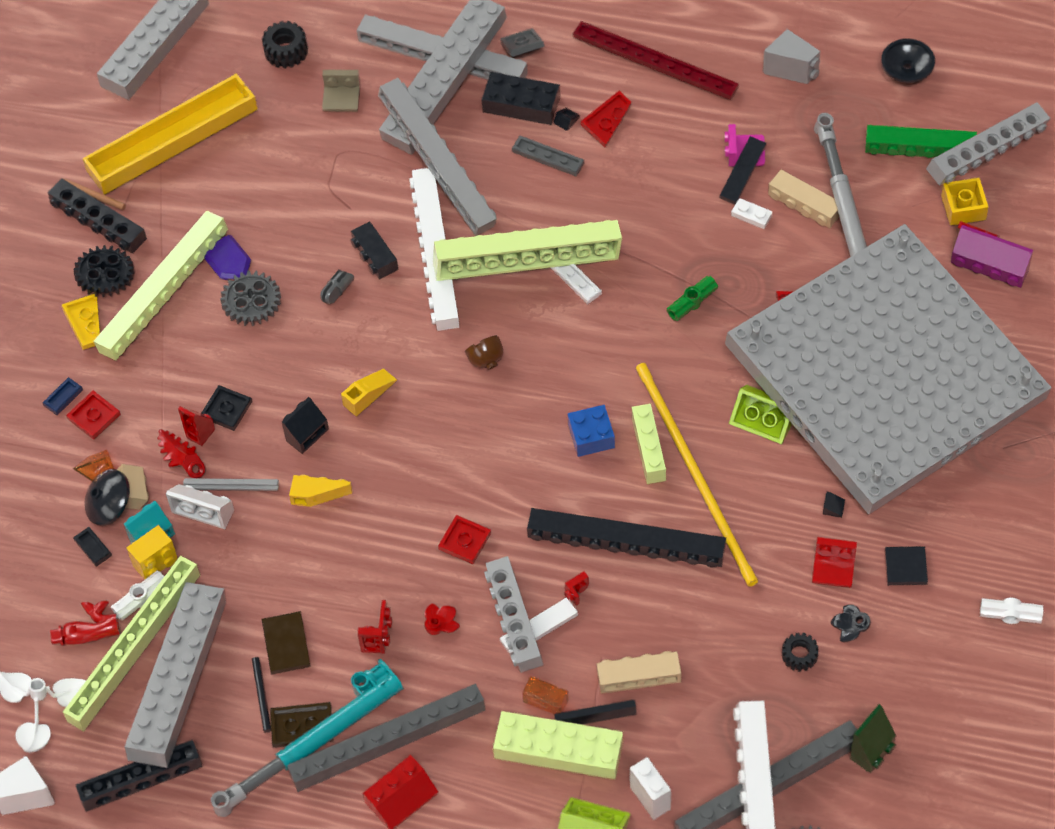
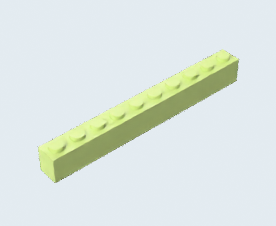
M206 211L93 341L99 353L115 361L124 353L125 349L136 339L137 335L147 326L149 321L159 312L161 307L170 299L197 265L203 261L206 252L209 249H213L216 242L225 235L228 228L224 218L209 211Z
M180 555L65 708L63 714L68 723L82 731L87 728L175 610L185 582L195 583L200 573L197 564Z

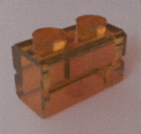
M532 676L529 678L522 693L524 703L551 714L562 713L569 700L567 690L558 689L557 686Z

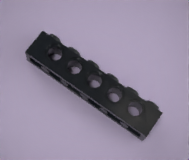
M62 178L47 192L50 199L49 202L54 208L63 210L67 216L76 218L80 224L89 226L96 234L100 233L109 242L118 244L124 251L127 250L133 254L147 240L144 228Z
M190 740L174 747L167 768L133 762L78 783L75 786L81 803L87 812L199 769L203 765L194 741Z

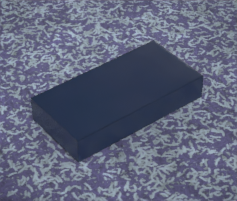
M68 377L42 402L43 406L55 415H58L83 391V388Z

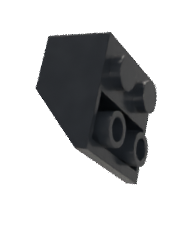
M309 397L301 401L292 413L287 414L282 421L286 442L301 454L308 450L329 430L326 417Z

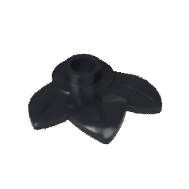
M844 605L843 613L835 615L830 623L835 628L842 630L840 641L849 642L857 639L860 632L869 629L871 619L868 614L860 612L857 606Z

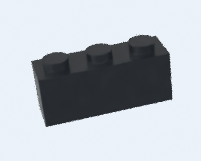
M370 221L351 230V244L355 249L358 248L361 259L364 262L367 261L369 270L373 275L376 274L380 280L399 270L396 257Z

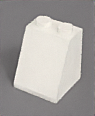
M27 756L0 772V813L2 815L50 806L55 803L46 784Z

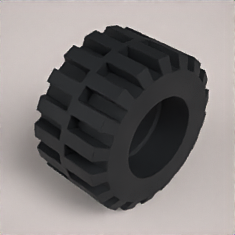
M280 21L278 24L273 23V26H269L267 31L263 33L262 44L266 60L271 65L275 64L278 68L280 66L283 68L290 66L292 68L295 64L299 65L300 61H304L305 56L308 54L305 31L295 22L293 24L291 21ZM285 43H290L289 45H286V46H280V45L285 44Z

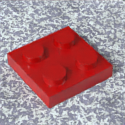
M93 390L66 417L94 440L121 413Z
M456 515L440 541L438 550L474 564L491 535V529Z

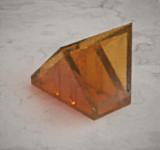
M104 450L88 456L73 469L90 481H93L101 472L114 469L108 451Z

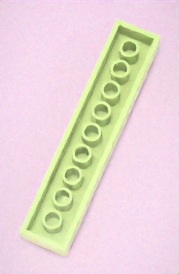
M606 220L603 222L570 224L561 227L553 226L544 229L495 233L484 236L442 239L434 241L433 267L436 281L568 266L570 264L618 260L622 236L618 220Z

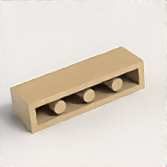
M780 170L769 183L768 195L774 200L785 203L787 207L796 209L803 216L816 220L819 225L831 228L839 218L834 198L789 173Z
M665 651L657 655L644 654L636 658L624 657L621 660H604L601 663H597L601 694L681 682V670L677 652Z

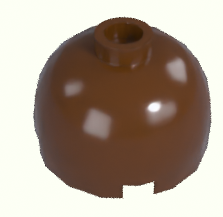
M494 335L480 340V343L476 346L474 344L465 350V353L472 365L477 368L487 367V370L498 366L497 362L503 356V345L499 336Z

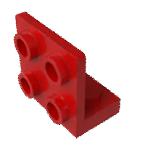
M817 537L812 583L851 588L857 542Z
M382 600L379 628L373 626L358 627L357 635L361 652L385 654L386 646L390 645L388 628H392V616H390L391 608L387 607L386 600Z

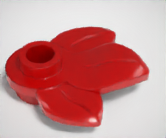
M434 603L428 605L424 612L426 618L424 627L426 631L431 635H438L441 631L452 633L459 629V623L453 620L456 615V608L449 605L439 608Z

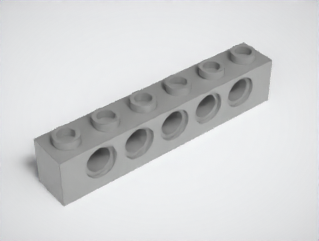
M506 556L485 563L488 570L484 572L487 583L491 582L493 586L489 588L492 598L498 601V604H495L498 616L502 615L503 621H500L503 633L507 632L509 636L505 638L508 649H513L514 652L511 655L514 667L518 666L520 672H524L544 665L509 557ZM527 646L525 649L520 650L521 647Z

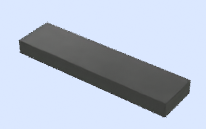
M519 136L512 147V152L576 177L584 165V159L523 136Z

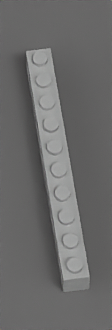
M369 15L363 17L357 28L358 41L423 61L429 59L443 39L439 35L429 34L422 30L419 31ZM484 50L468 74L487 80L491 72L526 78L528 74L527 62Z
M396 78L380 86L379 98L474 235L477 236L493 228L497 219L495 212L488 207L484 196L479 194L475 183L467 177L465 169L462 166L460 167L454 153L450 152L447 148L445 140L439 137L435 126L430 124L426 113L423 110L421 111L416 99L409 94L405 83Z

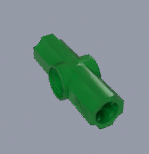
M706 276L695 286L686 288L684 295L666 309L670 318L674 321H679L691 310L698 309L701 302L718 289V284L714 278Z

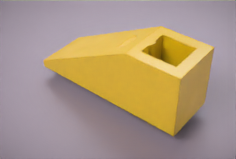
M384 368L359 379L341 393L343 406L357 417L391 387L397 379Z
M294 475L289 497L291 505L312 507L350 495L353 490L351 482L344 479L332 480L326 477L315 478L307 475Z

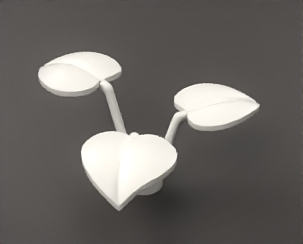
M0 672V693L6 701L17 703L24 696L28 697L30 695L35 703V724L24 723L16 731V741L25 752L31 753L42 749L50 739L49 727L45 724L38 725V702L43 700L48 692L53 698L57 697V701L61 706L67 707L86 682L85 680L73 678L59 680L53 685V693L50 687L45 685L43 679L35 678L32 680L23 673Z

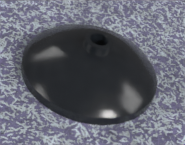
M899 39L893 41L884 49L881 65L885 73L892 79L903 83H915L926 79L933 72L935 55L928 45L919 40Z
M108 469L97 475L90 483L85 495L84 505L86 515L92 523L106 526L116 521L123 513L130 493L129 481L123 472L116 469Z

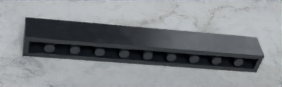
M531 508L527 526L528 538L536 541L547 540L555 544L566 543L575 547L586 546L594 550L605 549L614 553L625 552L633 556L645 555L653 559L664 558L672 562L684 561L692 565L703 564L712 568L722 567L726 548V537Z

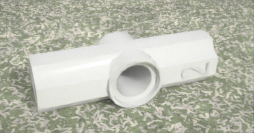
M157 570L142 583L132 585L129 593L111 606L112 611L117 614L119 620L123 621L144 605L164 578L160 571Z
M982 598L980 617L1002 619L1003 622L1008 624H1017L1020 621L1042 623L1043 605L1021 603L1016 598H1006L1003 601Z

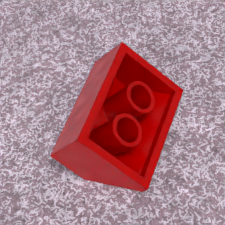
M410 755L364 791L363 798L365 804L388 829H395L435 797L439 791L423 767Z

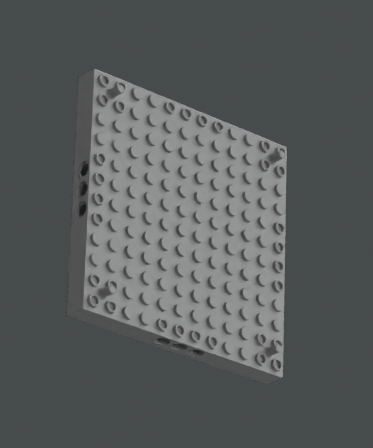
M906 224L727 332L725 345L776 403L778 408L868 514H871L1047 399L1052 388Z

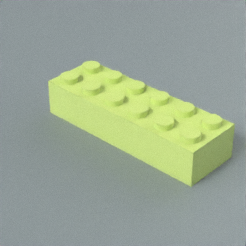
M502 711L493 746L494 758L616 780L623 745V732Z

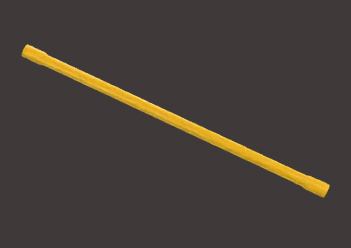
M640 363L636 366V370L651 395L723 537H726V543L740 568L747 586L756 585L758 579L739 547L667 408L646 363Z

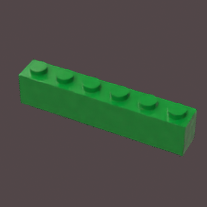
M867 125L865 153L935 158L976 136L977 132Z

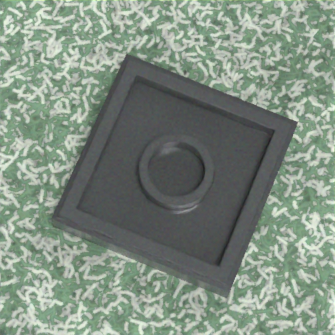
M533 28L500 39L501 45L511 57L544 47L543 40Z

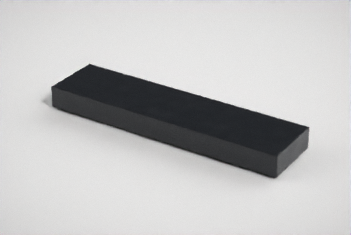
M751 136L749 137L720 193V199L736 205L766 147V142Z
M634 699L557 713L554 714L556 721L584 725L636 715V702Z

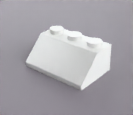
M178 484L166 492L172 513L225 529L234 512L232 501L225 496L218 497L208 491L202 492L189 485L183 486Z

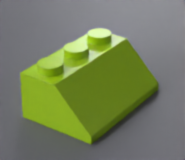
M749 385L740 388L729 424L783 444L792 426L789 419L765 391Z
M570 797L561 812L558 829H626L631 813Z

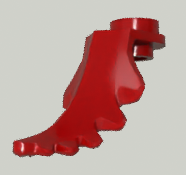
M160 429L157 439L161 441L158 443V446L164 447L160 450V453H167L163 460H171L168 466L181 465L189 477L201 478L205 473V465L195 453L196 446L187 448L189 445L188 441L180 443L181 437L175 439L174 433L169 435L168 430ZM196 465L198 470L194 473L192 468Z

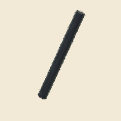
M254 657L252 658L262 727L264 733L271 732L260 658Z

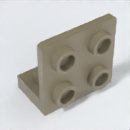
M323 70V111H358L360 93L359 71Z

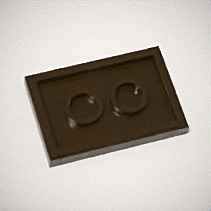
M301 611L261 619L271 675L311 667Z
M331 702L270 708L272 747H286L332 715Z

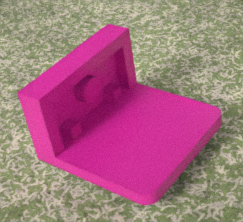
M728 124V131H725V142H728V146H725V157H728L729 166H735L750 136L763 142L764 136L736 135V124ZM765 149L756 166L765 165Z

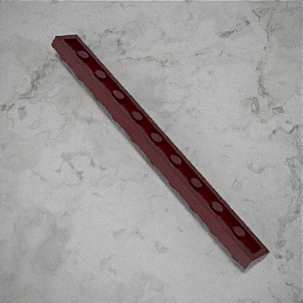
M581 21L573 32V38L728 100L733 98L739 88V83L586 22Z

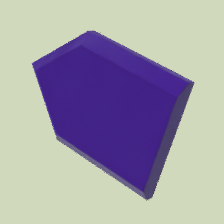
M227 235L218 240L214 248L209 249L204 257L218 277L223 280L234 279V275L239 278L241 277L240 272L247 275L251 264V258L232 235Z

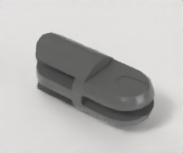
M338 269L322 289L320 294L321 300L327 304L334 303L354 280V275Z

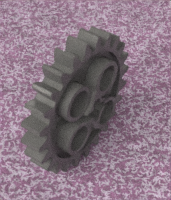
M248 271L247 275L240 272L241 277L239 278L234 275V281L227 280L228 285L223 286L224 291H221L222 298L220 300L222 309L225 310V315H230L231 321L236 319L237 324L244 321V326L251 322V325L254 326L255 321H258L259 324L262 323L261 319L268 321V315L274 317L273 311H278V305H281V293L276 281L271 280V276L265 278L264 272L259 276L257 271L251 275L250 271Z

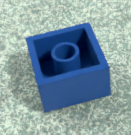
M605 404L567 413L568 427L578 457L615 448V436Z

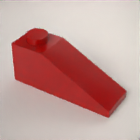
M180 406L178 411L186 438L203 446L215 430L213 419L207 414L203 415L197 411Z

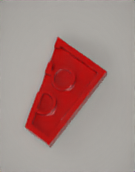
M619 90L581 120L580 125L606 148L632 102Z

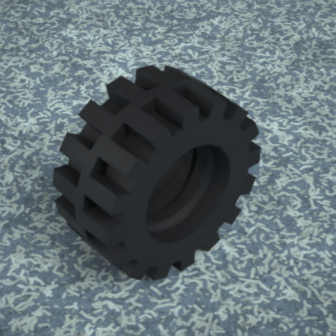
M797 632L795 636L791 634L789 639H785L782 646V660L786 662L787 667L791 666V670L798 669V672H801L804 669V671H808V667H814V664L817 662L819 647L815 639L812 640L811 635L807 637L806 633L800 635ZM804 647L808 650L809 654L803 658L796 657L792 654V649Z

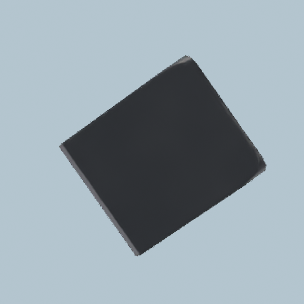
M566 107L556 112L553 123L568 131L577 122L580 115Z
M827 491L823 514L842 518L845 499Z

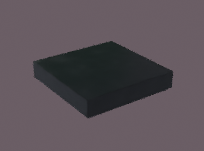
M218 385L201 414H207L213 419V423L235 431L253 401L248 396Z
M925 546L885 547L887 586L928 584Z

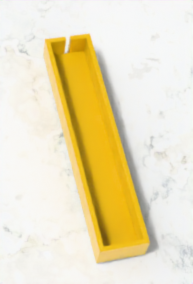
M235 74L82 158L86 171L105 195L258 110L255 96L247 86L245 87V83Z

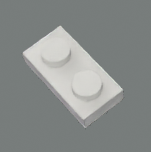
M739 198L731 211V216L765 229L773 212Z

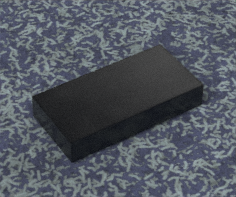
M87 527L73 537L76 544L95 567L112 556L111 552L90 527Z

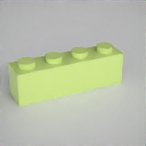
M651 404L632 407V421L646 483L666 481V467Z

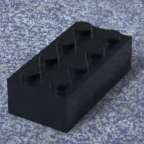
M491 72L482 97L483 113L552 125L561 98L560 84Z

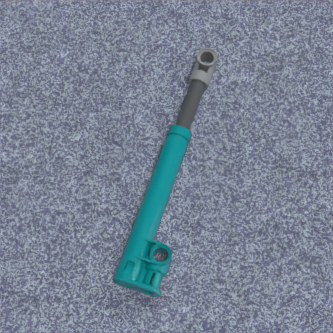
M379 659L377 661L378 664L370 670L366 669L364 672L354 673L351 677V684L357 697L287 745L284 750L277 752L274 760L239 784H233L225 791L214 793L211 797V804L215 814L220 817L228 816L232 812L233 807L247 798V794L281 770L285 769L288 771L287 765L309 756L402 691L403 685L382 659ZM226 802L223 806H218L219 803Z

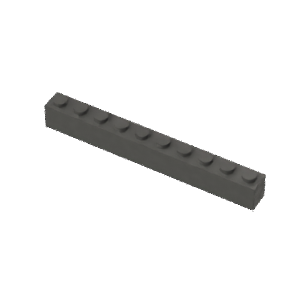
M473 684L287 765L289 774L297 792H300L486 711L484 699L477 685Z
M849 720L771 765L772 797L850 753L854 733L857 731L852 721ZM742 783L675 820L674 829H718L741 816L742 812H744V804L740 802V791H743Z

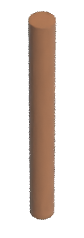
M63 178L103 203L120 210H124L126 207L125 203Z

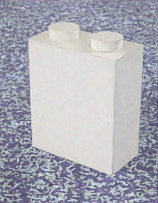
M648 757L630 767V788L651 818L654 820L671 809V789Z

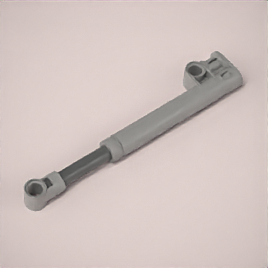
M821 113L817 118L814 131L819 137L821 146H824L832 175L830 184L851 257L866 248L867 245L848 176L843 174L835 145L837 139L833 129L834 119L828 113Z

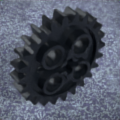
M103 245L102 249L96 246L95 251L89 248V253L83 252V257H78V262L74 263V278L77 281V286H81L82 291L87 290L88 295L94 292L95 297L99 293L102 294V297H105V294L108 293L111 297L114 291L119 294V289L126 290L125 285L130 286V280H133V261H131L130 256H126L125 251L120 253V248L113 250V246H111L109 249H106L105 245Z

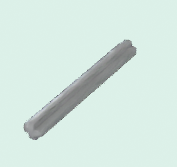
M185 478L183 486L189 485L196 490L277 491L279 489V480Z

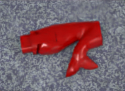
M100 601L95 605L90 602H81L84 610L95 623L73 621L64 624L63 628L60 625L58 629L50 630L52 645L61 643V646L85 644L120 635L117 614H102L109 601Z

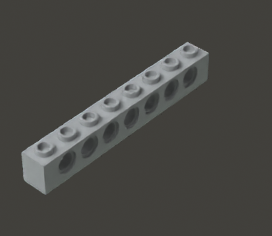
M1036 102L933 158L926 170L939 186L945 182L948 184L956 176L965 175L970 168L976 169L983 161L986 160L988 162L996 154H1003L1010 146L1015 147L1023 139L1028 140L1036 132L1041 133L1047 128L1046 124L1051 118Z

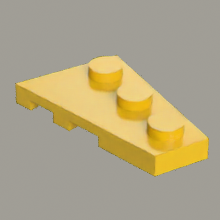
M95 294L62 304V310L82 349L94 347L93 341L100 334L98 305Z

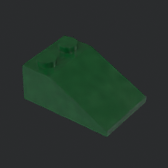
M880 704L876 706L854 733L850 760L869 773L874 768L879 769L884 762L883 757L887 753L891 754L896 747V734Z

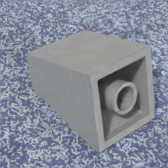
M788 29L764 50L763 73L766 75L808 84L819 75L820 51Z

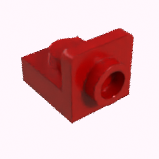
M585 571L565 583L564 595L576 606L580 604L578 593L584 592L589 586V576Z

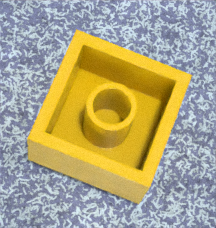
M980 178L953 181L948 184L943 183L941 197L950 226L957 225L960 221L970 223L986 220L988 204Z
M159 525L126 547L133 567L144 580L157 570L161 572L165 568L171 567L178 559L172 540Z

